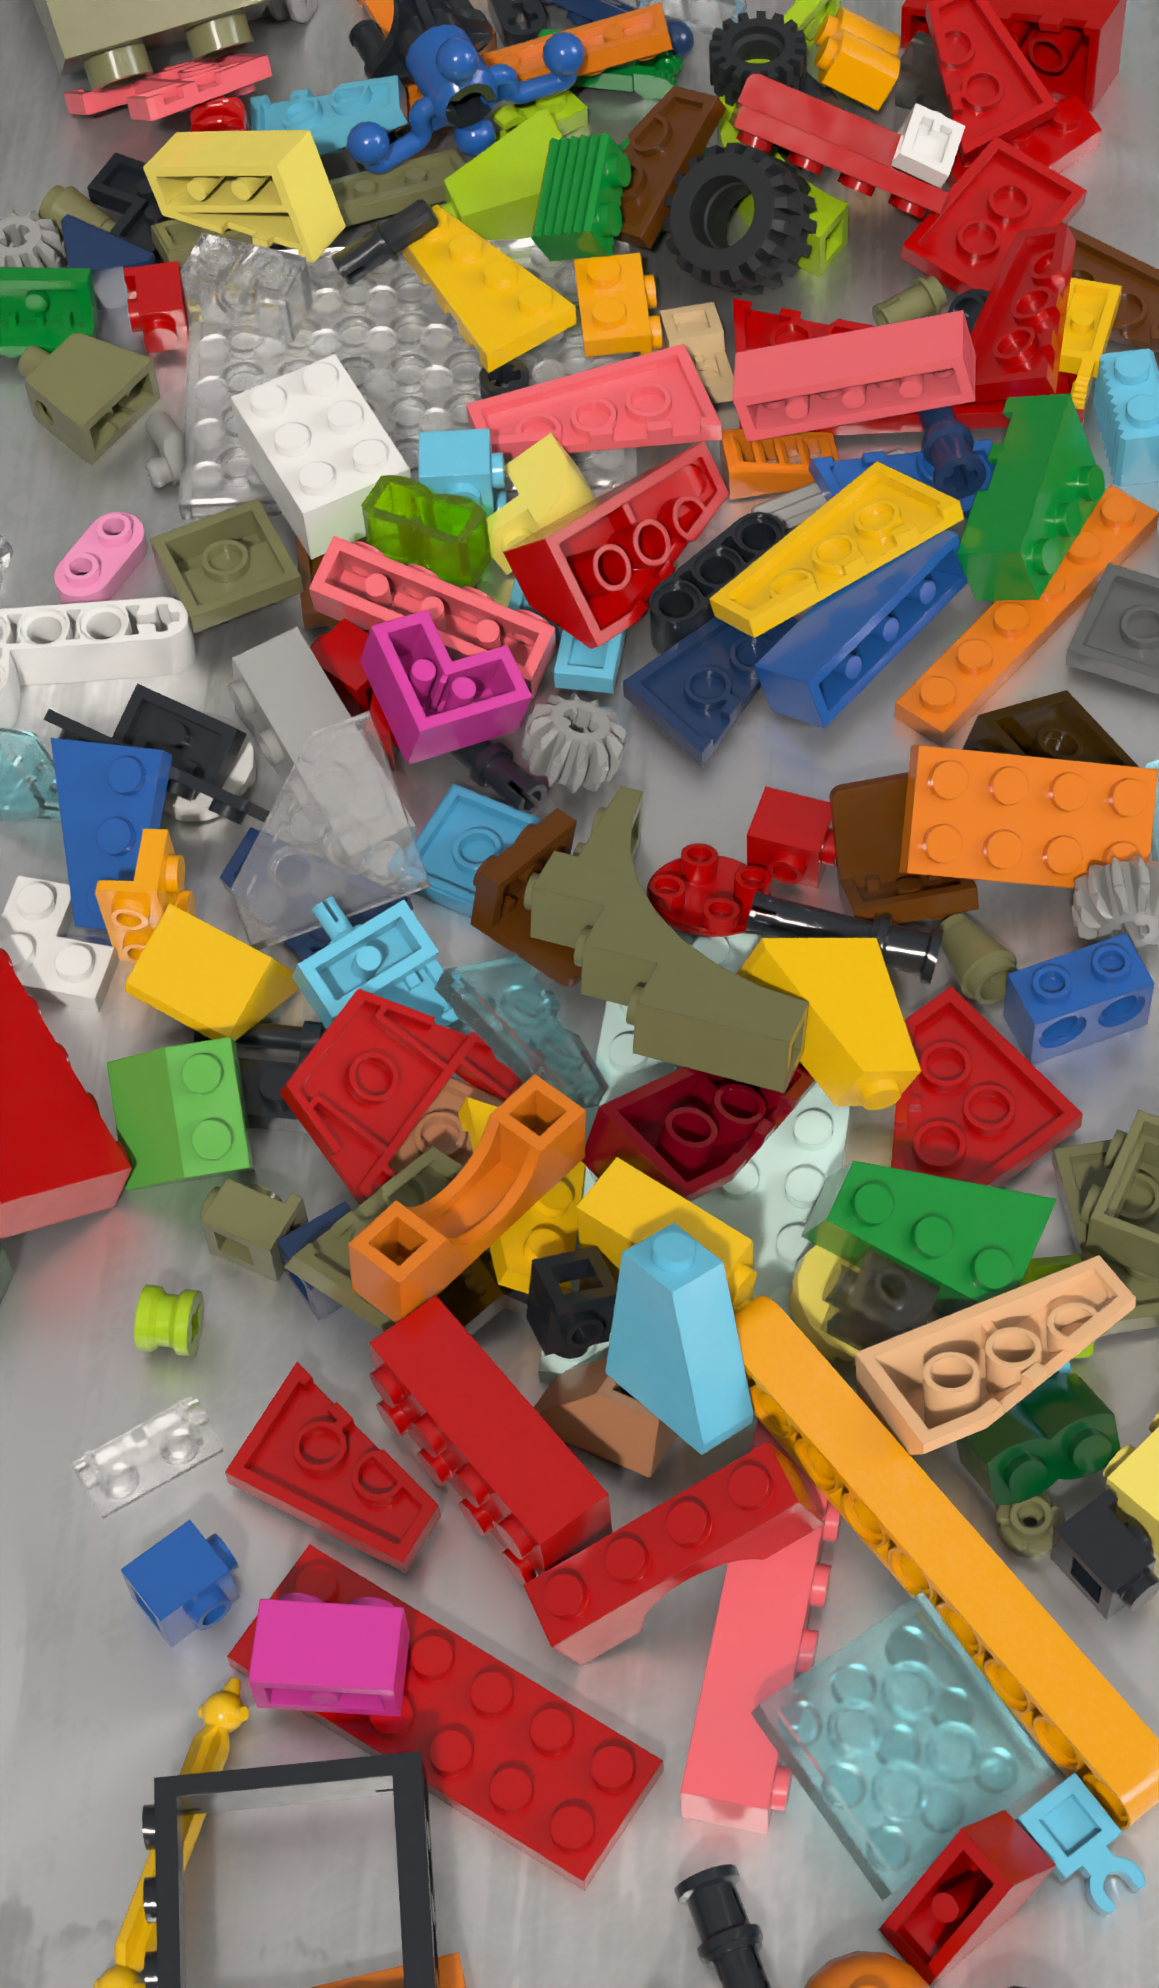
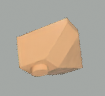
M1095 1256L856 1352L857 1395L909 1455L925 1454L989 1427L1136 1308V1297L1101 1256Z

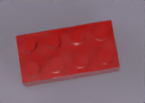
M436 1295L369 1342L375 1368L369 1374V1377L382 1399L376 1404L380 1416L397 1437L401 1438L408 1433L421 1450L417 1453V1457L427 1474L438 1486L442 1487L449 1482L463 1500L458 1503L459 1507L473 1529L482 1537L491 1532L505 1549L501 1553L505 1565L522 1586L613 1533L609 1494Z

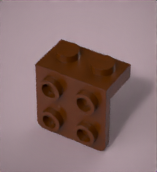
M908 772L840 784L831 790L829 799L839 896L847 915L873 922L875 916L881 917L884 914L891 916L893 924L898 925L923 919L945 920L954 914L979 909L978 891L973 879L899 873Z
M557 808L537 825L534 823L527 825L518 835L515 843L498 857L491 855L480 865L473 880L476 892L470 925L558 984L571 987L581 981L582 967L575 966L574 964L575 949L530 937L531 911L524 908V894L530 876L534 872H542L554 851L571 855L577 820Z

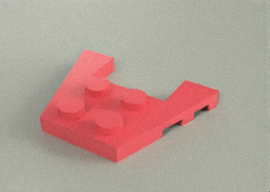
M233 53L205 62H194L191 60L159 68L158 73L123 87L103 92H84L83 88L65 92L64 97L69 114L91 115L128 104L132 120L154 121L176 112L190 111L194 105L223 94L225 97H235L256 90L255 82L271 77L272 72L268 56L265 54Z

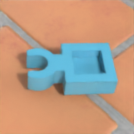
M1076 1773L1072 1774L1015 1820L1056 1864L1052 1871L1060 1882L1064 1881L1076 1870H1079L1086 1879L1085 1895L1090 1906L1104 1917L1117 1908L1104 1891V1881L1108 1875L1121 1877L1134 1893L1146 1885L1142 1871L1134 1862L1123 1857H1115L1107 1848V1845L1123 1832Z

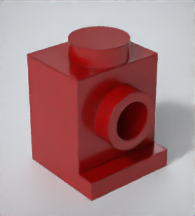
M178 261L123 268L129 297L127 304L131 329L133 333L143 331L147 354L191 348L186 297Z

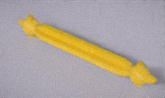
M231 1677L220 1691L210 1695L205 1703L198 1708V1716L203 1719L205 1726L193 1737L179 1775L223 1771L230 1751L229 1734L236 1731L242 1722L246 1721L249 1717V1709L244 1706L240 1699L241 1681L239 1679ZM207 1813L182 1816L184 1873ZM150 1850L115 1942V1966L108 1968L100 1978L95 1980L94 1988H146L145 1984L142 1983L139 1973L144 1969L145 1953L147 1951H156L157 1927L156 1923L148 1924L146 1921L143 1883L145 1877L156 1876L155 1850Z

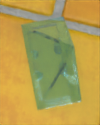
M0 728V821L61 823L54 761L36 733Z

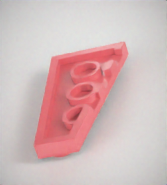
M684 344L466 404L467 418L471 429H490L492 453L503 452L504 459L516 458L550 433L553 434L567 453L722 440V424Z

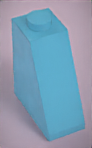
M672 1223L622 1252L605 1373L699 1454L703 1455L752 1424L754 1412L724 1262L677 1224Z

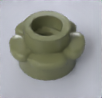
M1042 1492L1020 1503L998 1506L996 1511V1521L1000 1523L998 1536L1002 1543L1014 1554L1025 1558H1035L1052 1550L1055 1529L1066 1521L1062 1509L1057 1505H1052L1047 1494ZM1027 1517H1033L1037 1524L1034 1527H1028L1024 1524L1023 1520Z

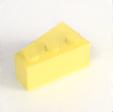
M310 130L176 132L143 166L163 216L223 234L228 228L251 235L253 244L267 249L273 243L298 250V258L311 263H315L346 227Z

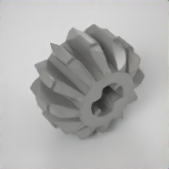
M14 209L9 217L0 218V267L63 268L66 266L65 258L67 254L65 244L60 239L58 228L54 226L52 219H41L35 210L30 211L24 216H19Z
M575 693L568 700L551 694L545 704L535 705L533 712L528 716L521 741V757L530 762V774L546 776L549 787L556 784L565 785L572 794L580 786L589 791L597 792L602 783L611 782L614 774L619 771L623 759L622 754L626 745V729L617 724V713L602 711L599 709L598 699L590 703L584 702Z
M1136 855L1129 861H1119L1114 857L1111 864L1106 866L1092 865L1089 867L1088 875L1077 878L1075 880V892L1073 893L1071 911L1073 923L1078 929L1079 937L1086 939L1090 946L1127 933L1137 953L1140 947L1147 944L1158 946L1159 861L1153 860L1144 863L1140 855Z

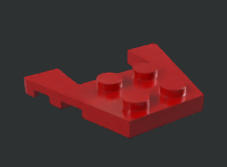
M357 989L279 1093L358 1204L361 1205L374 1195L381 1186L397 1175L396 1172L388 1167L389 1161L453 1073H456L470 1085L505 1101L528 1079L537 1074L544 1061L538 1056L525 1051L516 1054L492 1045L494 1039L478 1033L471 1032L469 1035L439 1025L434 1023L435 1017Z

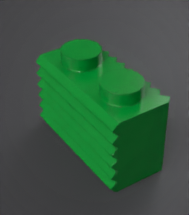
M601 132L600 135L591 133L589 137L581 135L579 138L571 136L570 139L561 137L560 140L551 138L549 141L531 239L550 262L605 257L613 254L612 246L615 244L613 236H618L622 229V214L619 208L622 205L620 198L623 196L622 187H627L630 183L631 165L627 155L621 151L609 134Z

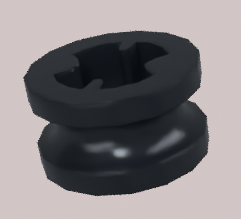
M513 359L490 373L482 367L479 373L481 400L529 387L530 374L527 366L518 359Z

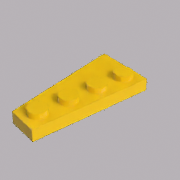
M876 461L709 598L714 616L756 638L964 520L961 503L947 494Z

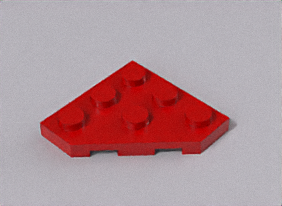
M952 986L904 1020L921 1072L896 1102L891 1168L1000 1188L1081 1127L1083 1113Z

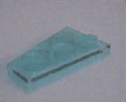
M515 956L444 969L434 989L453 1008L457 1018L469 1025L493 1050V1054L499 1062L509 1067L523 1083L536 1074L584 1109L599 1105L609 1085L580 1036L568 1029H564L557 1014L562 1006L553 991H542L534 979L538 972L536 968L520 957Z

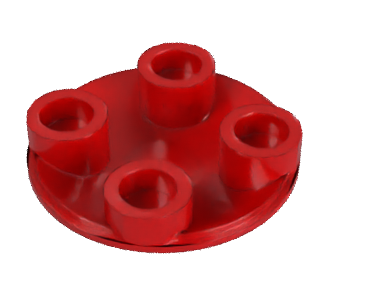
M694 843L682 849L681 858L665 864L652 875L647 885V897L662 919L669 926L679 931L706 937L730 936L747 931V921L750 910L753 911L752 902L756 890L761 891L762 894L772 896L771 875L762 867L748 866L735 859L718 856L716 849L710 845Z

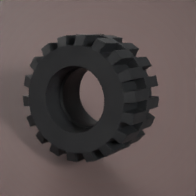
M727 143L726 148L718 145L706 148L705 159L697 155L692 157L687 162L690 170L686 175L678 172L672 182L678 186L674 196L667 194L664 206L670 208V216L663 218V230L672 234L665 242L669 252L678 256L675 261L682 270L691 273V277L738 295H742L743 292L751 296L763 294L764 287L775 290L783 285L781 276L787 274L793 277L800 269L796 263L799 256L808 257L812 246L806 243L808 234H816L817 221L810 219L809 213L817 209L815 199L805 194L810 188L805 178L795 174L797 170L788 163L750 145L746 147L740 143ZM752 193L754 216L751 226L742 239L729 247L725 233L728 216L734 205L741 198Z

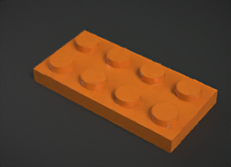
M912 745L899 873L1075 889V880L1083 875H1088L1090 866L1095 864L1106 866L1112 863L1114 857L1119 861H1129L1136 855H1140L1144 863L1150 862L1158 769Z

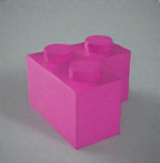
M428 610L376 624L370 628L360 663L407 765L518 731L532 696L508 645L451 661Z

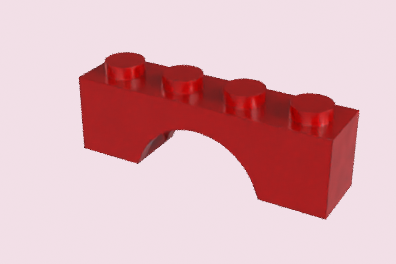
M768 1441L523 1586L550 1646L578 1664L584 1665L641 1632L643 1620L651 1607L681 1583L702 1572L726 1563L748 1559L764 1560L823 1526L825 1523L795 1464Z

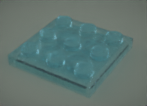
M923 1592L760 1703L751 1712L755 1721L882 1901L932 1865L961 1828L1008 1809L1055 1774Z

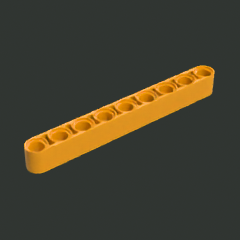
M759 1295L734 1313L754 1415L1063 1774L1069 1778L1072 1774L1076 1773L1119 1829H1129L1159 1803V1739L783 1309L770 1298Z

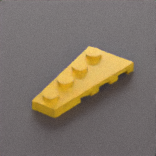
M439 205L431 207L439 222L437 227L400 251L423 284H430L435 291L436 302L445 314L450 312L456 320L459 334L467 345H474L477 349L480 363L488 373L577 324L576 306Z

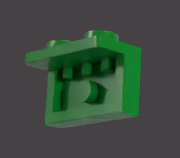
M0 267V355L9 358L21 357L23 352L33 345L52 353L70 335L77 333L96 338L100 323L91 268Z

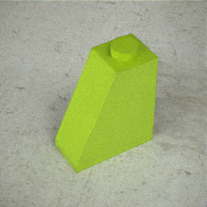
M548 108L537 111L443 180L446 204L439 206L495 247L532 236L549 141L551 138L560 140L563 137Z

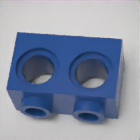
M1127 933L1009 973L1007 975L1003 1016L1025 1058L1034 1065L1147 1025L1155 983Z

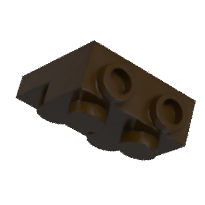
M1067 690L978 715L962 750L1139 767Z

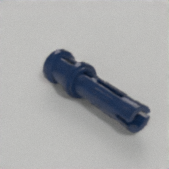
M951 406L918 411L917 415L925 433L921 442V450L925 460L935 468L933 471V482L936 490L955 499H963L973 495L985 482L986 469L982 459L972 452L974 439L969 427L957 421Z

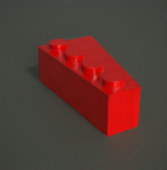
M906 0L901 10L900 47L936 59L925 16L927 3L932 0ZM988 0L1052 98L1061 101L1078 95L1088 111L1093 112L1119 72L1127 0Z

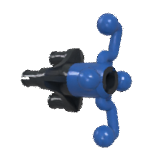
M393 0L394 16L387 38L378 23L376 24L372 19L360 21L351 29L349 42L355 47L365 64L364 73L367 79L398 75L402 84L414 81L424 97L417 100L411 107L409 112L411 131L389 145L388 134L378 123L370 121L360 122L350 130L347 136L348 152L356 162L363 164L368 172L380 175L392 170L424 149L434 131L445 126L456 127L454 130V141L458 150L466 156L476 157L494 144L496 140L495 128L492 122L486 118L493 105L502 100L511 104H524L569 89L575 83L578 69L581 68L584 61L585 49L583 44L574 34L568 32L555 33L546 40L542 53L544 64L551 73L519 82L518 76L512 67L507 64H495L487 67L478 53L491 41L493 29L486 16L480 10L474 9L469 0Z

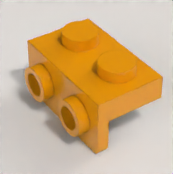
M640 253L574 259L585 357L639 352L641 356L652 353V350H661L662 332L660 316H649L648 309L657 308L654 275L643 276Z
M143 829L134 881H97L95 896L112 947H115L119 960L137 963L169 903L195 917L194 892L186 890L184 886L183 855H175L168 829Z

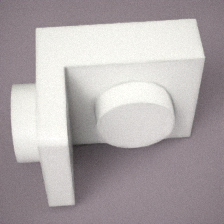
M916 103L897 131V133L901 134L891 165L941 188L949 177L965 126L945 117L937 111L930 110Z

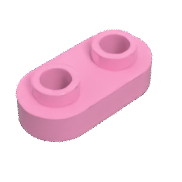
M112 512L97 518L89 526L55 569L54 581L58 596L63 604L109 601L147 553L148 544L144 527L137 517L125 512ZM88 572L85 575H79L80 573Z

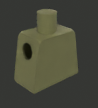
M82 333L70 335L52 353L36 345L30 346L23 352L18 363L19 374L26 378L25 388L33 416L41 425L91 465L161 398L152 359Z

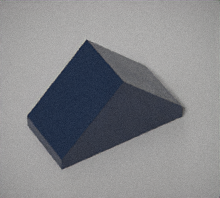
M67 214L61 220L69 268H91L98 311L127 306V299L129 297L123 268L156 264L154 254Z

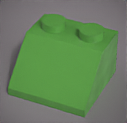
M231 1037L164 1047L106 1062L118 1141L126 1149L131 1166V1171L125 1182V1191L256 1171L237 1045Z

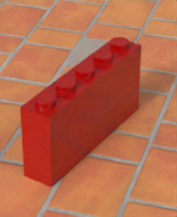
M0 948V1239L115 1207L131 1171V1166L126 1149L119 1141H115L101 1118L96 1099L90 1092L85 1091L73 1071L66 1049L55 1041L43 1021L37 1001L34 997L27 994L16 976L9 954Z

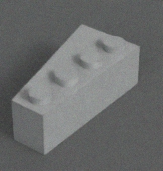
M298 627L233 657V682L228 684V690L235 704V711L261 748L269 764L273 766L285 784L288 795L297 812L301 816L305 815L317 832L315 833V838L325 860L335 865L338 864L340 867L361 876L407 853L415 842L416 825Z

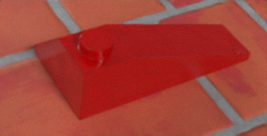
M702 441L550 523L503 553L529 606L590 649L597 648L639 621L648 608L645 603L649 599L651 592L676 569L673 566L674 562L688 543L697 540L727 498L729 492L705 441Z

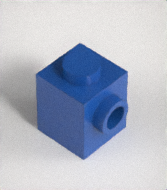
M188 1520L120 1569L131 1597L171 1648L196 1629L206 1630L219 1623L230 1611L232 1603L240 1598L231 1574L239 1568L233 1554L216 1533L205 1539L191 1520Z

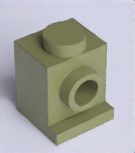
M229 1178L226 1179L222 1187L216 1186L209 1192L200 1212V1221L210 1252L276 1282L279 1281L285 1271L277 1240L308 1223L302 1197L291 1193L286 1202L283 1203L276 1193L262 1185L251 1184L247 1187Z

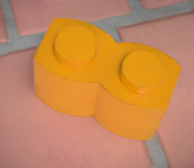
M841 6L835 16L830 14L825 16L814 39V44L820 46L814 60V66L819 68L818 82L875 111H879L899 75L901 60L897 53L900 37L898 34Z

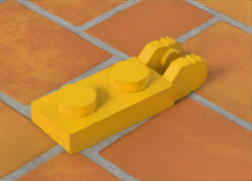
M1071 277L1059 371L1077 374V378L1072 385L1071 397L1076 409L1085 410L1093 377L1098 378L1100 358L1102 354H1105L1120 304L1122 286Z

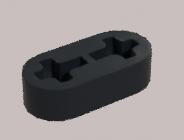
M487 0L488 11L504 47L536 39L542 29H547L546 13L540 0ZM524 23L526 29L522 30L521 26L516 24Z

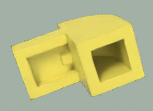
M552 433L504 466L519 495L472 528L479 543L507 575L512 570L503 553L504 551L550 523L594 500L592 490L580 469Z

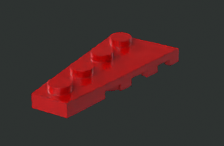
M1068 224L1018 231L970 334L976 354L975 401L957 405L990 403L1007 400L1008 397L1056 394L1076 240Z

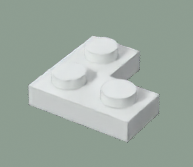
M18 875L0 918V948L9 954L16 976L27 994L34 997L35 1000L100 1012L119 963L115 947L65 938L73 919L69 884Z

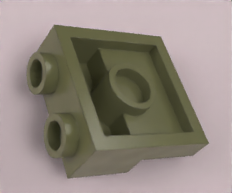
M258 498L150 538L157 570L171 597L183 603L189 615L191 628L194 633L304 592L301 575Z

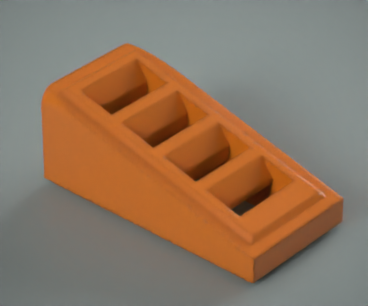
M743 429L722 430L720 459L729 492V499L787 492L814 482L815 480L808 470L811 462L810 454L821 453L822 458L832 457L833 461H839L833 433L801 432L747 442ZM798 456L800 464L789 463V457ZM775 459H776V461H777V463L766 462V461L775 460Z

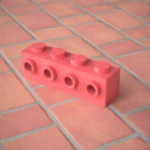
M961 310L737 352L735 355L732 400L747 442L974 402L976 354L964 311Z
M333 536L309 587L315 611L338 621H342L345 618L363 631L370 630L371 626L428 610L451 661L508 645L531 693V701L535 697L556 650L555 627L549 625L548 621L541 616L527 610L518 609L515 611L495 603L489 595L475 588L467 586L459 588L442 581L435 573L416 564H407L406 566L389 559L380 550L364 542L353 541L351 543Z

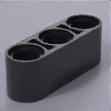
M755 512L739 518L655 587L650 594L649 613L651 641L658 653H664L715 617L709 598L785 537L783 523L777 517L769 513Z

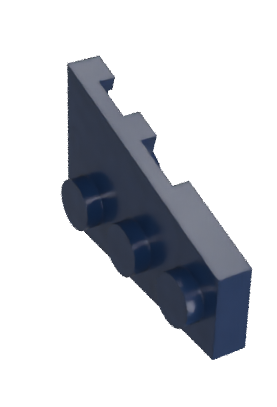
M714 617L623 681L624 697L703 768L761 687L754 665L798 620L791 617L758 637L753 638Z

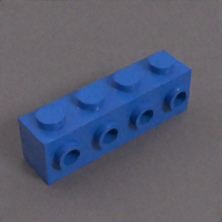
M944 530L817 602L754 665L771 711L825 729L968 583L957 556L960 545L957 532Z

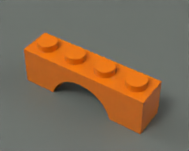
M534 1074L489 1115L484 1133L472 1156L458 1175L440 1193L427 1202L414 1207H405L397 1200L394 1201L348 1243L352 1290L395 1323L405 1318L435 1295L437 1296L585 1158L586 1110Z

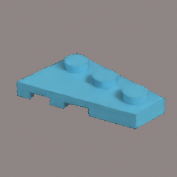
M398 75L341 83L328 95L313 96L309 88L295 90L291 92L290 100L271 103L267 95L250 97L251 131L310 130L319 156L326 153L334 154L344 150L347 147V136L350 130L360 122L370 121L378 123L385 129L387 134L392 133L400 126L408 124L406 90Z

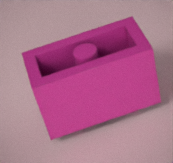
M288 1593L283 1595L280 1600L260 1599L248 1678L257 1708L401 1717L410 1640L404 1608L394 1607L392 1603L374 1597L357 1598L351 1604L323 1603L318 1597L304 1593Z

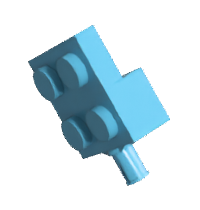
M334 896L325 899L324 904L320 902L311 910L331 939V942L325 948L298 963L292 978L326 1029L357 989L435 1017L434 1023L447 1028L465 1019L471 1012L436 960L439 954L438 949L405 900L400 901L366 923L356 925L355 927H352L336 903Z

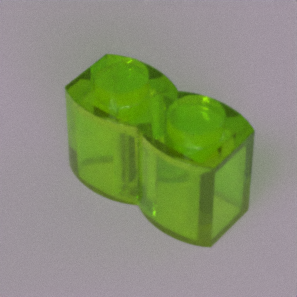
M383 475L361 504L367 544L380 550L389 559L406 566L407 564L422 566L435 573L440 580L459 588L464 586L473 588L491 561L487 515L479 505L471 500L451 494H433L423 484L407 477Z

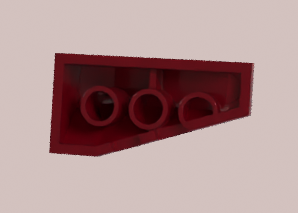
M800 1061L785 1093L687 1067L679 1068L599 1106L585 1145V1158L581 1161L599 1179L616 1157L691 1202L732 1181L817 1082Z

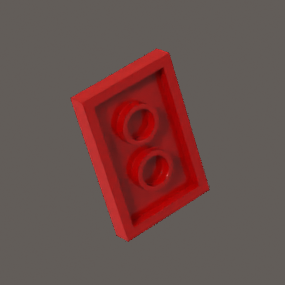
M995 136L948 191L949 195L941 213L938 214L931 211L904 242L900 258L928 276H934L941 284L959 295L972 289H983L990 292L1018 231L1057 226L1062 222L1068 224L1084 205L1087 190Z

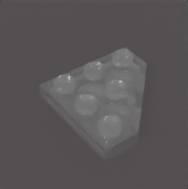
M369 711L310 733L231 887L249 945L256 950L267 948L321 928V924L315 915L312 914L311 910L320 902L324 904L325 899L334 896L336 903L346 918L431 887L375 721Z

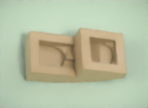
M710 302L659 310L665 347L685 345L712 404L733 401L734 375L725 351L724 330L715 303Z

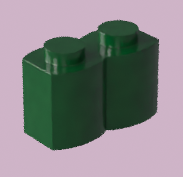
M1061 1373L1050 1376L989 1427L956 1441L960 1462L992 1502L997 1505H1010L1029 1500L1047 1490L1058 1479L1072 1480L1092 1475L1104 1469L1121 1449L1114 1413L1076 1373Z

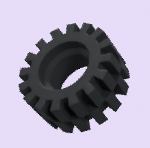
M756 11V18L749 19L748 13L744 12L738 14V23L728 18L722 22L723 30L716 27L712 33V40L709 42L710 84L714 86V93L718 97L725 95L726 104L734 106L747 77L754 73L761 74L798 91L799 88L804 89L807 76L806 36L803 30L798 31V24L792 19L784 24V15L775 13L772 19H766V11ZM751 59L770 60L769 62L765 63L746 62L747 60Z

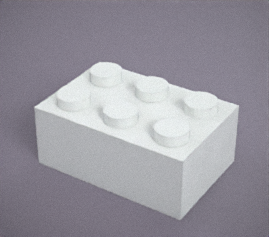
M335 354L230 397L239 443L311 560L326 553L333 536L352 543L416 515L409 466Z

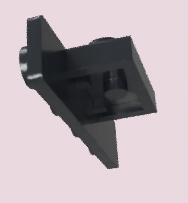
M138 683L112 738L51 709H48L43 719L62 729L58 737L59 739L166 751L172 755L166 791L190 802L195 791L213 799L208 810L237 824L242 825L246 815L265 823L270 814V811L222 789L247 736L246 733Z

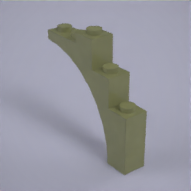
M620 786L607 808L600 807L597 810L588 841L586 843L579 842L575 847L573 855L554 851L542 872H534L530 876L524 894V908L531 911L530 937L575 949L574 964L575 966L582 967V995L628 1006L626 1023L634 1026V1054L785 1093L804 1053L809 1002L759 986L717 965L682 940L662 919L639 884L633 863L641 841L644 792Z

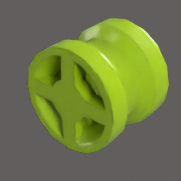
M146 1284L141 1291L136 1308L134 1322L136 1349L154 1352L159 1347L172 1348L176 1355L193 1357L199 1345L203 1326L204 1299L202 1292L185 1289L179 1295L168 1294L161 1286Z

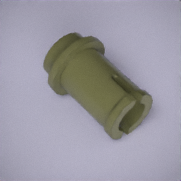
M917 276L912 280L911 287L882 303L875 304L872 307L873 318L876 325L881 326L924 318L926 316L940 315L941 308L947 305L946 293L934 276H929L926 279L922 276Z

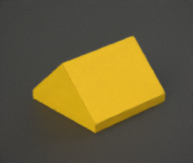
M169 903L126 981L125 992L212 1040L231 1037L236 1041L296 993L299 987L292 978L294 971Z

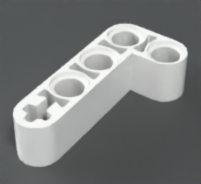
M153 597L0 609V734L11 729L18 721L21 686L170 676L182 673L190 668L195 662L197 650L189 615L183 603L171 597Z

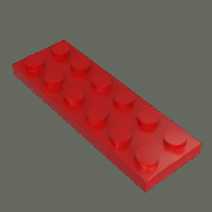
M309 1544L269 1599L280 1600L283 1595L288 1593L309 1594L318 1597L323 1603L351 1604L354 1599L362 1597L383 1599L392 1603L394 1607L404 1608L410 1640L401 1717L317 1711L301 1712L371 1756L421 1751L428 1777L429 1793L585 1891L663 1773V1760ZM257 1616L227 1655L230 1667L249 1678Z

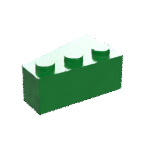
M1070 393L1008 397L1006 400L1003 414L1006 418H1010L1003 443L992 444L987 459L991 465L996 466L988 490H981L976 493L957 551L958 559L976 601L1039 600L1106 490L1103 471L1096 465Z
M853 1160L828 1177L801 1237L948 1316L1020 1286L1057 1199Z

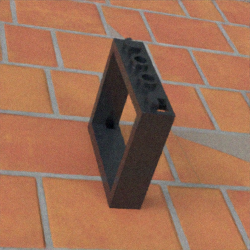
M421 1751L154 1778V1804L144 1805L142 1811L144 1844L147 1851L155 1850L156 1876L145 1877L143 1883L146 1921L148 1924L156 1923L157 1950L145 1953L144 1975L146 1988H186L183 1815L383 1795L394 1796L404 1988H441L428 1777Z

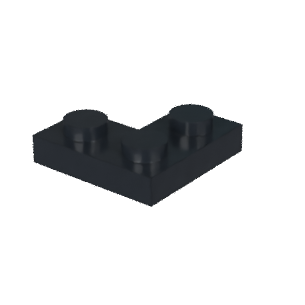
M115 152L87 186L90 201L95 205L123 214L109 233L153 253L156 264H159L163 259L152 242L151 226L173 220V218L163 216L143 169L146 163Z

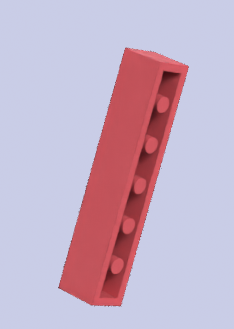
M758 1419L751 1451L769 1441L792 1461L825 1524L764 1560L748 1559L727 1564L680 1798L681 1812L684 1818L768 1834L772 1811L786 1812L793 1767L781 1765L786 1740L799 1742L802 1732L806 1698L795 1697L799 1672L812 1674L819 1631L808 1629L812 1606L825 1608L832 1566L822 1564L820 1561L824 1541L835 1543L838 1541L842 1516Z

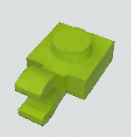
M569 89L524 104L504 105L492 113V119L503 129L496 133L495 142L537 111L547 108L562 136L588 124V107Z

